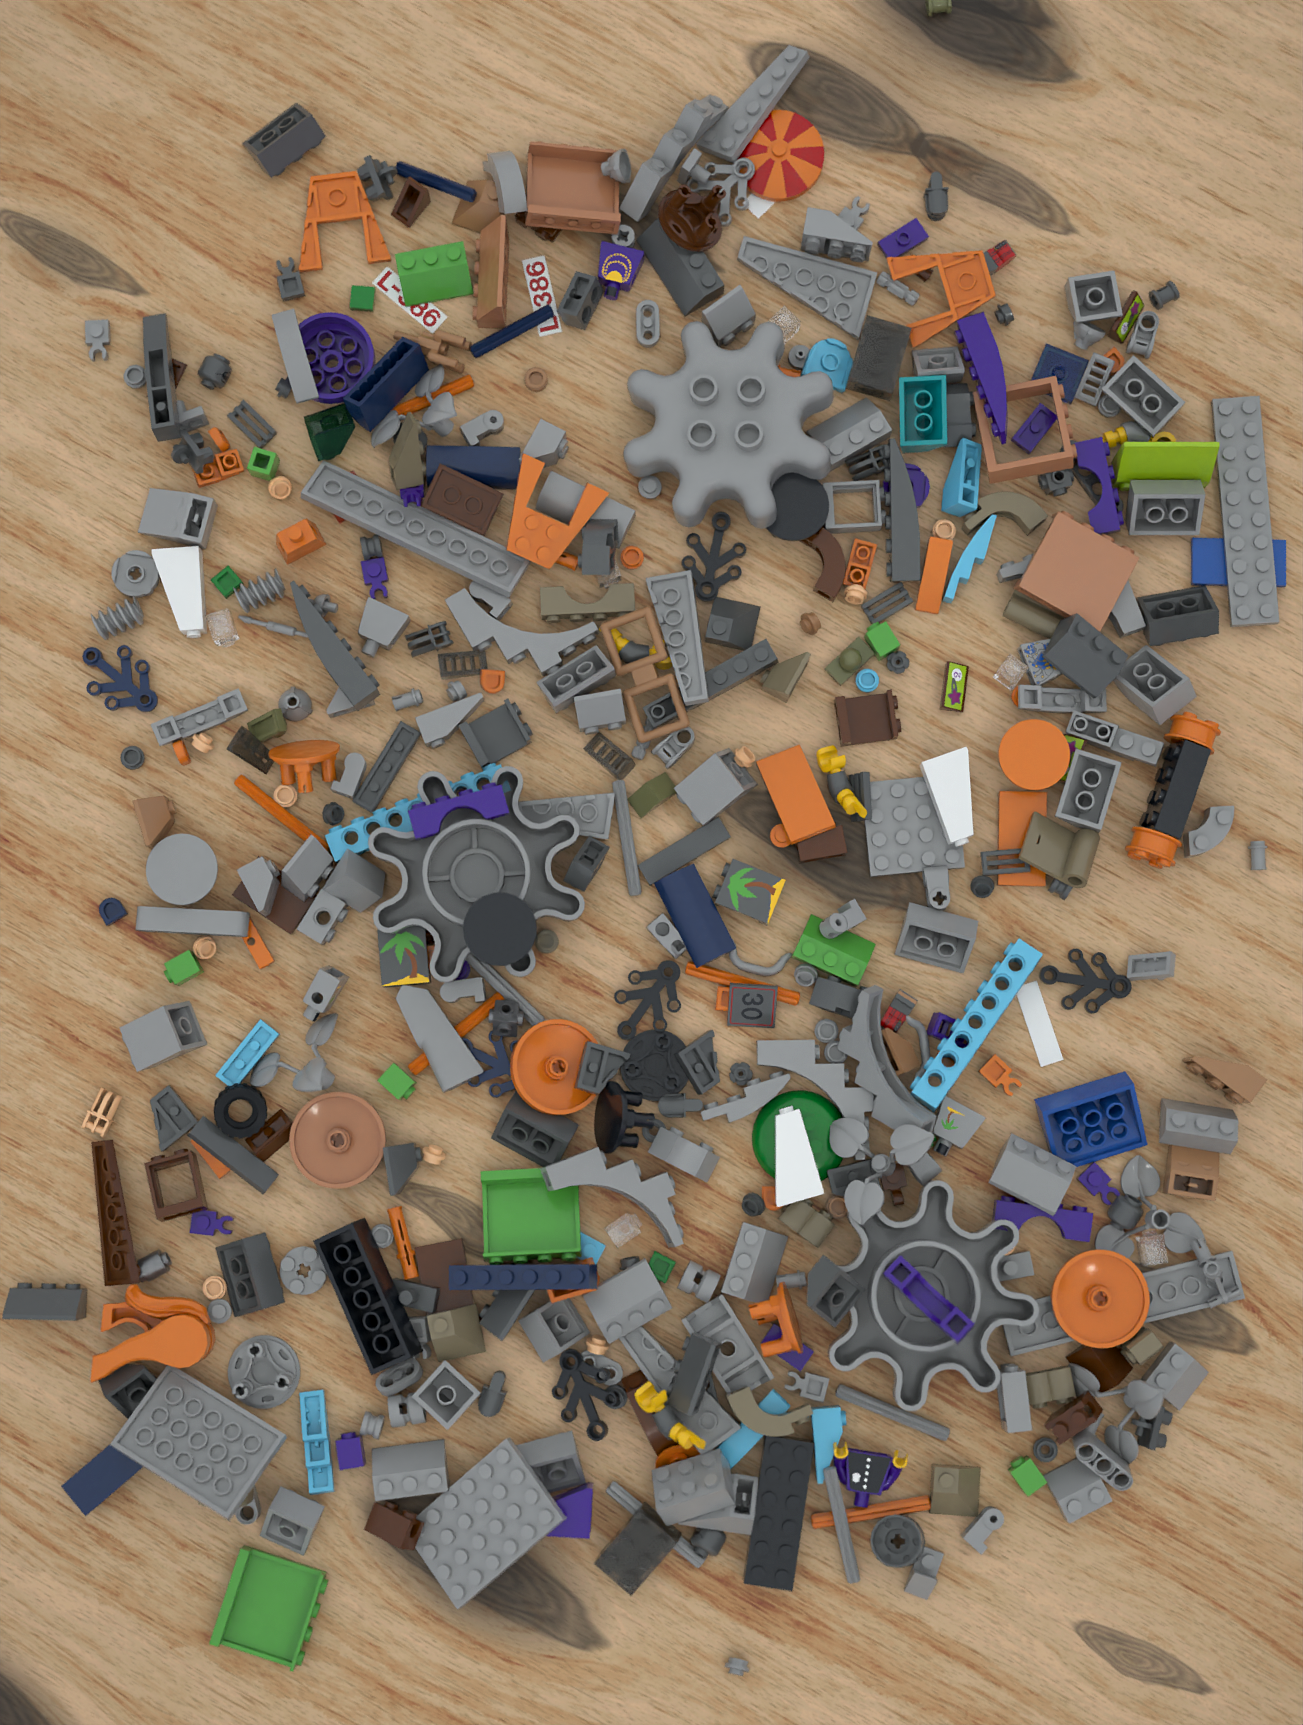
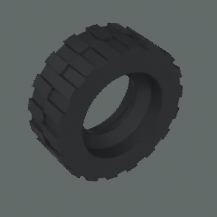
M234 1083L232 1086L225 1087V1090L218 1094L219 1096L215 1099L214 1119L216 1120V1125L218 1128H221L224 1134H228L232 1138L238 1137V1139H243V1137L248 1138L254 1133H258L259 1129L264 1126L265 1119H267L266 1100L256 1087L247 1085V1083ZM243 1099L251 1104L253 1111L248 1120L237 1122L229 1116V1106L235 1100Z

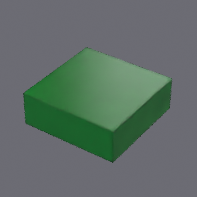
M352 285L350 310L373 312L375 287Z
M229 565L211 579V582L226 599L234 593L233 587L238 590L240 583L244 585Z
M654 1251L648 1264L657 1280L666 1283L676 1261Z

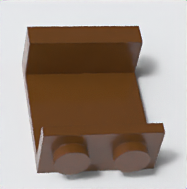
M892 689L887 690L886 693L846 699L845 696L835 697L834 705L841 747L895 740L898 737V733L902 732L900 718L896 719L895 710L898 709V700L896 695H892Z

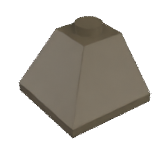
M805 652L774 665L771 671L766 670L760 681L763 683L762 691L787 703L809 663L811 654Z
M476 1304L427 1315L431 1340L438 1362L486 1352Z
M932 1464L931 1505L929 1513L978 1517L981 1467Z

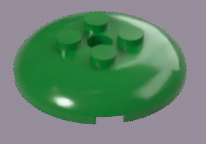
M795 1090L774 1097L761 1109L753 1126L752 1146L757 1161L764 1171L775 1179V1116L780 1114L779 1109L793 1106L794 1110H800L820 1181L828 1178L827 1170L839 1167L843 1160L842 1157L834 1153L830 1145V1125H832L833 1121L843 1118L841 1113L828 1099L810 1091Z

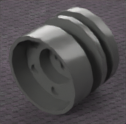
M895 1514L886 1516L877 1522L872 1530L870 1543L872 1552L880 1562L886 1566L902 1568L911 1566L919 1560L924 1552L925 1537L923 1530L916 1521L910 1517ZM898 1534H900L902 1539H905V1544H901L900 1549H898L897 1544H893V1539H896Z

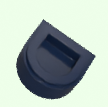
M107 898L99 906L100 916L106 926H110L128 915L123 904L115 898Z

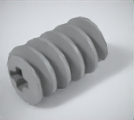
M274 569V577L266 572L265 581L260 576H257V584L251 579L248 580V588L240 583L239 592L233 587L236 597L246 613L250 612V604L254 609L259 608L258 601L264 606L267 605V597L272 602H275L276 593L280 598H284V590H286L277 569Z
M133 596L132 604L127 599H124L125 607L123 608L118 603H115L116 611H113L108 606L107 615L99 610L98 618L96 619L91 614L93 624L103 639H109V632L113 636H117V628L123 633L126 632V624L131 629L135 628L134 621L139 625H143L144 615L135 596Z

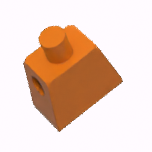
M303 519L276 534V545L287 565L326 545L316 524L308 519Z

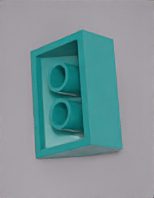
M946 375L900 377V447L902 453L928 452L948 445Z

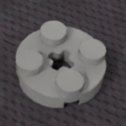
M139 550L128 551L121 558H118L114 562L111 572L116 588L125 596L131 598L133 596L142 598L151 595L160 579L154 559L149 554ZM138 568L142 575L137 580H133L130 572H135V569Z
M308 1246L294 1248L281 1261V1280L285 1287L294 1294H312L321 1289L327 1280L328 1274L315 1248ZM303 1263L305 1267L310 1266L311 1268L308 1272V1277L298 1273V1270L301 1269L300 1265Z

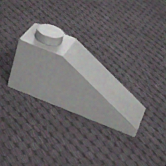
M480 692L415 717L425 745L432 748L444 745L445 740H448L459 729L458 725L464 723L484 702L482 693Z

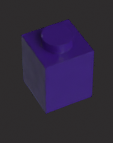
M355 1431L342 1433L341 1438L335 1441L339 1470L365 1466L366 1458L362 1435H356Z

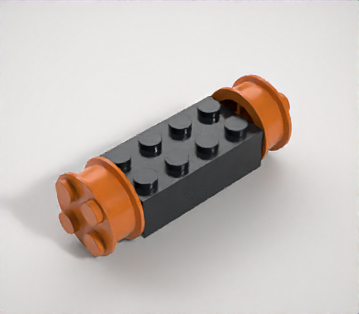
M1190 712L1170 717L1172 721L1170 731L1164 734L1163 737L1170 745L1163 752L1162 759L1164 762L1162 768H1159L1155 775L1157 783L1147 798L1149 806L1140 818L1139 825L1141 827H1132L1131 831L1134 834L1131 843L1125 846V850L1128 852L1127 857L1139 861L1141 859L1147 860L1150 866L1162 869L1163 866L1170 868V866H1175L1176 864L1173 860L1176 850L1182 847V842L1179 839H1181L1209 755H1213L1215 752L1212 748L1216 736L1221 734L1220 729H1218V723L1209 720H1199L1197 715Z

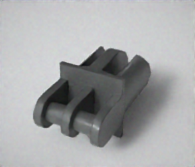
M939 172L931 174L928 188H925L923 196L925 198L928 218L932 221L942 220L948 211L949 187H943L942 175Z
M884 445L873 449L870 448L868 452L845 461L847 466L853 465L848 469L851 475L856 474L852 477L853 481L861 480L873 474L877 476L879 473L884 472L885 468H888V459H884ZM879 453L880 457L875 458L873 454ZM883 462L884 466L879 468L877 463Z
M446 621L428 625V628L405 635L406 640L411 641L408 643L409 649H416L411 652L412 658L433 650L439 651V649L454 644L453 640L449 638L450 631L446 629ZM439 628L440 633L433 635L432 631ZM442 638L443 643L436 645L435 640Z
M686 1093L666 1094L659 1100L658 1108L665 1117L686 1118V1112L700 1111L703 1108V1103L699 1099H686Z
M503 1371L495 1372L490 1385H483L478 1401V1409L485 1417L495 1416L502 1408L507 1391L502 1390L506 1379Z

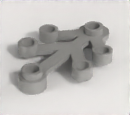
M740 158L733 165H717L713 162L705 165V170H708L710 167L715 168L710 178H715L718 174L730 175L725 181H707L705 185H702L692 178L687 182L689 188L692 183H698L696 189H691L695 193L711 191L715 185L723 187L720 193L725 190L726 196L721 200L718 216L720 220L724 215L729 217L728 221H721L723 227L729 226L732 222V217L729 213L731 188L737 182L738 196L734 201L735 206L740 211L746 210L749 206L747 181L753 177L755 167L753 162L747 158ZM743 167L748 168L745 174L740 173V169ZM743 199L746 201L745 205H738L739 200Z

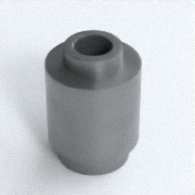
M157 1250L139 1259L137 1263L140 1267L139 1280L141 1282L146 1280L149 1282L170 1271L169 1265L172 1262L167 1252L162 1253L161 1250Z

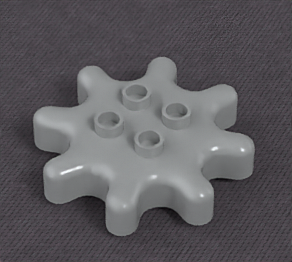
M699 321L690 322L684 326L681 332V342L686 360L677 372L664 376L649 370L639 369L634 371L628 378L627 388L631 401L638 408L655 416V424L650 432L634 438L626 444L623 451L626 467L635 477H646L664 471L673 474L680 481L672 500V508L677 522L684 527H695L700 524L711 504L720 499H732L739 502L744 508L747 519L754 527L760 529L769 527L777 517L772 487L779 477L785 473L794 472L808 478L820 480L830 472L831 459L829 449L822 442L807 436L802 428L803 423L809 416L827 409L833 403L834 391L832 380L829 375L821 371L811 372L799 377H791L784 374L778 368L785 350L783 331L773 322L760 324L755 329L747 345L736 350H726L718 347L707 325Z
M501 767L495 772L491 783L495 782L496 786H503V783L508 780L511 791L504 793L509 810V815L485 820L478 812L462 808L452 811L445 817L441 824L439 835L416 841L413 831L400 832L391 828L381 827L374 830L369 836L368 846L372 854L382 861L397 866L402 876V885L398 894L376 907L373 913L374 924L385 934H394L411 926H420L429 931L435 942L429 968L433 977L440 982H452L460 975L464 961L471 953L463 934L465 916L470 907L485 895L497 892L515 895L530 907L535 920L546 916L571 922L578 919L584 911L585 902L582 895L573 889L558 884L551 872V861L554 856L571 847L577 841L579 836L578 823L568 815H560L543 823H533L526 819L518 807L523 789L522 774L514 767ZM427 772L418 781V792L422 801L426 802V805L436 803L435 799L449 795L450 799L458 797L453 792L445 776L439 772ZM532 949L521 960L505 965L506 970L511 975L520 978L532 973L536 962Z
M940 1180L929 1181L923 1185L919 1193L916 1212L910 1218L903 1221L889 1220L879 1210L864 1225H860L851 1217L847 1210V1219L860 1238V1249L852 1262L846 1265H837L866 1290L849 1310L850 1323L846 1331L829 1345L828 1358L831 1364L841 1371H850L870 1358H880L887 1361L894 1370L893 1398L902 1409L907 1411H916L925 1404L931 1378L936 1373L946 1369L959 1371L977 1391L984 1393L995 1390L1000 1383L1001 1374L987 1351V1341L990 1334L1000 1325L1028 1326L1037 1319L1039 1314V1306L1034 1298L1020 1292L1006 1290L1001 1285L997 1276L999 1260L1018 1243L1019 1231L1016 1225L1008 1220L996 1219L976 1232L962 1230L955 1224L952 1218L953 1191L946 1182ZM1001 1225L1004 1226L1008 1231L997 1230L995 1228ZM900 1255L936 1291L974 1323L972 1330L958 1345L884 1277L883 1273Z

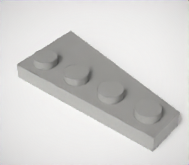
M615 793L518 802V807L522 815L533 823H543L560 815H568L578 823L579 835L609 839Z

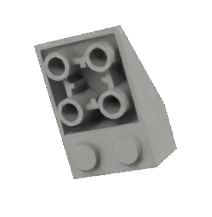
M807 208L800 250H805L806 253L817 255L818 253L828 254L829 257L835 259L846 257L854 262L869 261L872 241L833 212Z
M150 488L138 533L189 546H199L201 549L206 550L218 505L210 497L188 492Z
M731 1474L736 1505L688 1519L678 1524L751 1535L759 1477Z

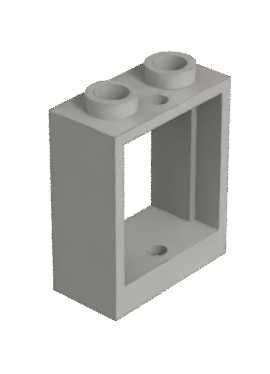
M879 480L823 483L822 486L829 499V513L824 523V528L831 534L881 530L882 524H885L886 514L885 510H881V501H884V487L879 486ZM872 492L874 522L835 524L833 494Z
M1015 1363L1000 1365L1001 1369H999L1001 1380L997 1386L1001 1428L1007 1433L1032 1431L1025 1370L1019 1368Z

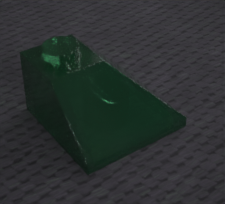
M345 403L304 417L318 462L331 460L335 456L340 455L355 429L353 417L347 410Z

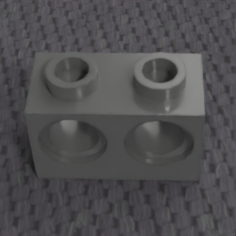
M575 272L557 309L565 325L586 330L604 293V289L598 279L592 275Z
M589 836L572 860L563 881L584 892L600 869L610 847Z

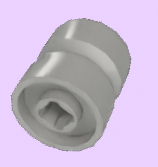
M690 1260L677 1288L688 1294L694 1292L696 1298L708 1303L721 1275L709 1269L703 1271V1266ZM694 1278L701 1279L699 1284H696L693 1281Z
M415 1392L408 1393L405 1398L402 1394L388 1396V1412L392 1428L406 1426L407 1422H411L412 1425L426 1423V1410L412 1398ZM407 1405L408 1414H403L402 1407Z

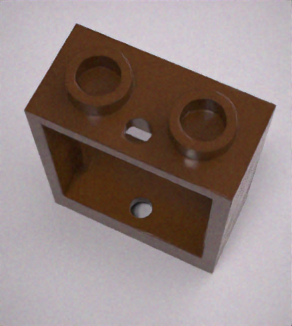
M180 1149L175 1151L172 1156L165 1157V1155L152 1157L150 1162L144 1163L157 1220L165 1222L208 1210L197 1156L193 1151ZM189 1162L197 1198L164 1206L157 1171Z

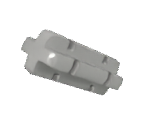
M883 271L876 281L877 284L882 287L886 286L888 291L901 299L905 298V302L913 306L920 296L919 293L913 289L911 291L908 290L910 287L899 280L893 281L890 278L891 275Z
M647 717L645 721L646 726H643L645 732L655 729ZM637 740V746H634L632 756L643 760L646 754L645 749H648L651 741L639 743Z

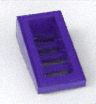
M934 1012L926 1030L927 1035L940 1041L944 1037L949 1039L953 1032L950 1030L948 1036H945L949 1024L953 1025L956 1019L940 1012ZM963 1038L955 1040V1044L960 1048L968 1046V1043H963Z

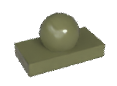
M858 637L824 670L841 686L875 653Z
M281 708L273 709L247 723L253 745H260L272 738L281 737L287 731V722L283 718Z

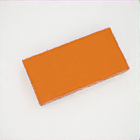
M800 744L756 761L758 770L791 845L836 828Z
M998 792V850L1022 848L1032 813L1037 812L1047 817V792ZM1020 854L998 856V860L1019 859ZM1024 863L997 865V869L1025 867ZM1030 865V872L997 875V886L1045 887L1046 873Z

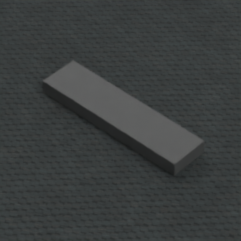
M400 721L352 800L353 803L370 813L376 810L421 736V732Z
M717 817L640 863L638 867L649 886H651L658 880L728 840L731 836L720 818Z
M205 1116L198 1121L187 1135L261 1194L268 1190L279 1175L237 1141L229 1137L228 1134H224L220 1128Z

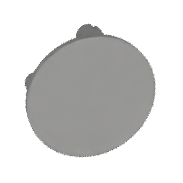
M174 834L164 838L152 849L146 863V877L152 891L162 900L175 905H188L203 899L213 888L218 875V863L211 847L199 837L190 834Z
M270 1335L255 1336L240 1344L232 1354L228 1365V1380L233 1394L246 1405L259 1409L273 1408L288 1400L296 1390L300 1380V1363L293 1348L284 1340Z

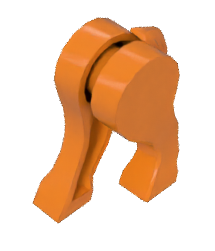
M130 1284L125 1293L126 1301L103 1304L101 1332L114 1328L124 1322H133L141 1326L145 1332L125 1340L109 1351L93 1355L90 1382L107 1377L120 1367L136 1360H152L176 1368H185L207 1358L213 1350L216 1339L215 1330L211 1324L206 1307L190 1298L151 1296L142 1292L137 1284Z

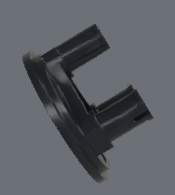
M790 472L779 477L772 487L777 517L774 523L766 527V529L772 536L786 541H800L813 536L824 526L829 513V499L824 487L817 479L808 478L799 473Z
M503 892L491 893L478 899L468 910L463 925L464 939L472 954L479 960L495 966L510 965L521 960L531 950L537 933L535 916L530 907L519 897Z
M647 1030L633 1037L623 1050V1052L631 1054L630 1058L620 1067L626 1086L632 1092H641L642 1098L649 1101H659L666 1094H678L685 1087L689 1079L674 1054L686 1045L680 1038L668 1031L657 1032L656 1030Z
M615 1081L606 1083V1086L599 1094L594 1116L595 1139L600 1151L602 1150L605 1154H611L618 1147L637 1148L639 1144L637 1133H625L626 1129H632L633 1127L652 1129L655 1122L647 1121L655 1120L653 1113L635 1112L633 1109H628V1106L639 1107L642 1104L641 1092L624 1091L621 1085Z

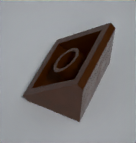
M1082 1344L1065 1357L1069 1363L1077 1364L1090 1371L1099 1381L1100 1388L1098 1392L1101 1393L1119 1385L1133 1370V1367L1125 1360L1117 1346L1094 1348Z

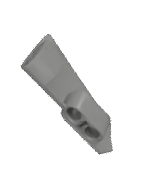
M402 985L396 996L397 1003L420 1049H423L442 1092L445 1093L471 1081L473 1077L484 1073L483 1068L427 989Z

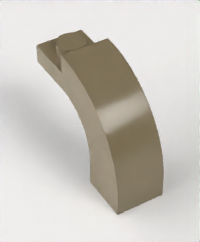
M996 492L978 500L977 513L975 511L969 513L963 519L965 523L961 529L968 536L993 514L997 515L996 517H1006L1013 520L1028 535L1044 523L1048 515L1035 501L1027 496L1015 492Z
M748 1385L726 1394L728 1403L736 1417L745 1426L762 1435L785 1436L795 1433L791 1423L795 1422L796 1425L805 1423L810 1420L809 1416L813 1414L808 1403L782 1414L766 1413L757 1405Z

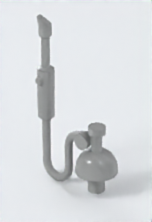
M328 594L318 595L314 600L309 599L312 605L316 602L323 610L324 614L322 617H325L328 611L333 613L338 611V604L331 603ZM238 616L240 620L247 624L266 627L267 630L293 637L298 635L308 638L307 633L298 631L295 627L272 621L267 623L248 616Z

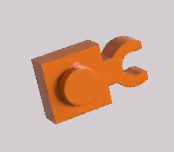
M996 1054L978 1071L995 1088L999 1084L1003 1085V1091L1008 1096L1013 1095L1009 1090L1010 1083L1016 1084L1017 1087L1022 1086L1018 1079L1008 1076L1013 1070Z

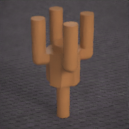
M439 329L434 334L423 331L419 337L398 330L395 331L393 337L395 340L399 341L402 337H405L420 344L423 355L427 356V359L433 362L434 365L438 366L441 364L445 369L463 373L465 365L459 363L457 359L447 357L449 345L470 351L472 342L466 341L465 337Z

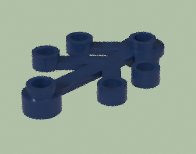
M122 645L117 649V655L121 658L122 674L103 660V655L97 648L89 647L83 652V661L88 666L98 667L115 681L102 684L91 681L86 687L87 692L92 696H99L101 693L128 691L134 697L118 699L115 696H108L104 702L105 707L110 711H116L118 708L136 706L142 712H150L155 709L158 703L156 693L150 690V664L145 660H139L135 664V670L139 673L140 677L139 689L132 681L131 657L133 652L127 645ZM128 649V655L125 657L121 656L122 650ZM91 652L95 653L93 660L88 659V655ZM141 664H146L147 666L144 671H139ZM93 685L98 686V690L95 693L91 692ZM144 696L149 697V702L146 704L142 703ZM116 700V705L109 707V701Z
M493 1030L489 1033V1040L494 1045L498 1059L474 1048L470 1040L462 1038L477 1060L493 1067V1069L477 1075L479 1077L477 1084L474 1085L469 1081L468 1084L472 1087H478L482 1082L505 1074L511 1076L510 1062L502 1042L503 1036H500L499 1041H493L491 1038ZM514 1040L510 1044L511 1052L513 1051V1045L517 1043L518 1040ZM512 1080L503 1084L494 1083L489 1087V1093L492 1097L498 1098L504 1092L513 1090L515 1087ZM494 1086H499L501 1089L498 1095L492 1093Z

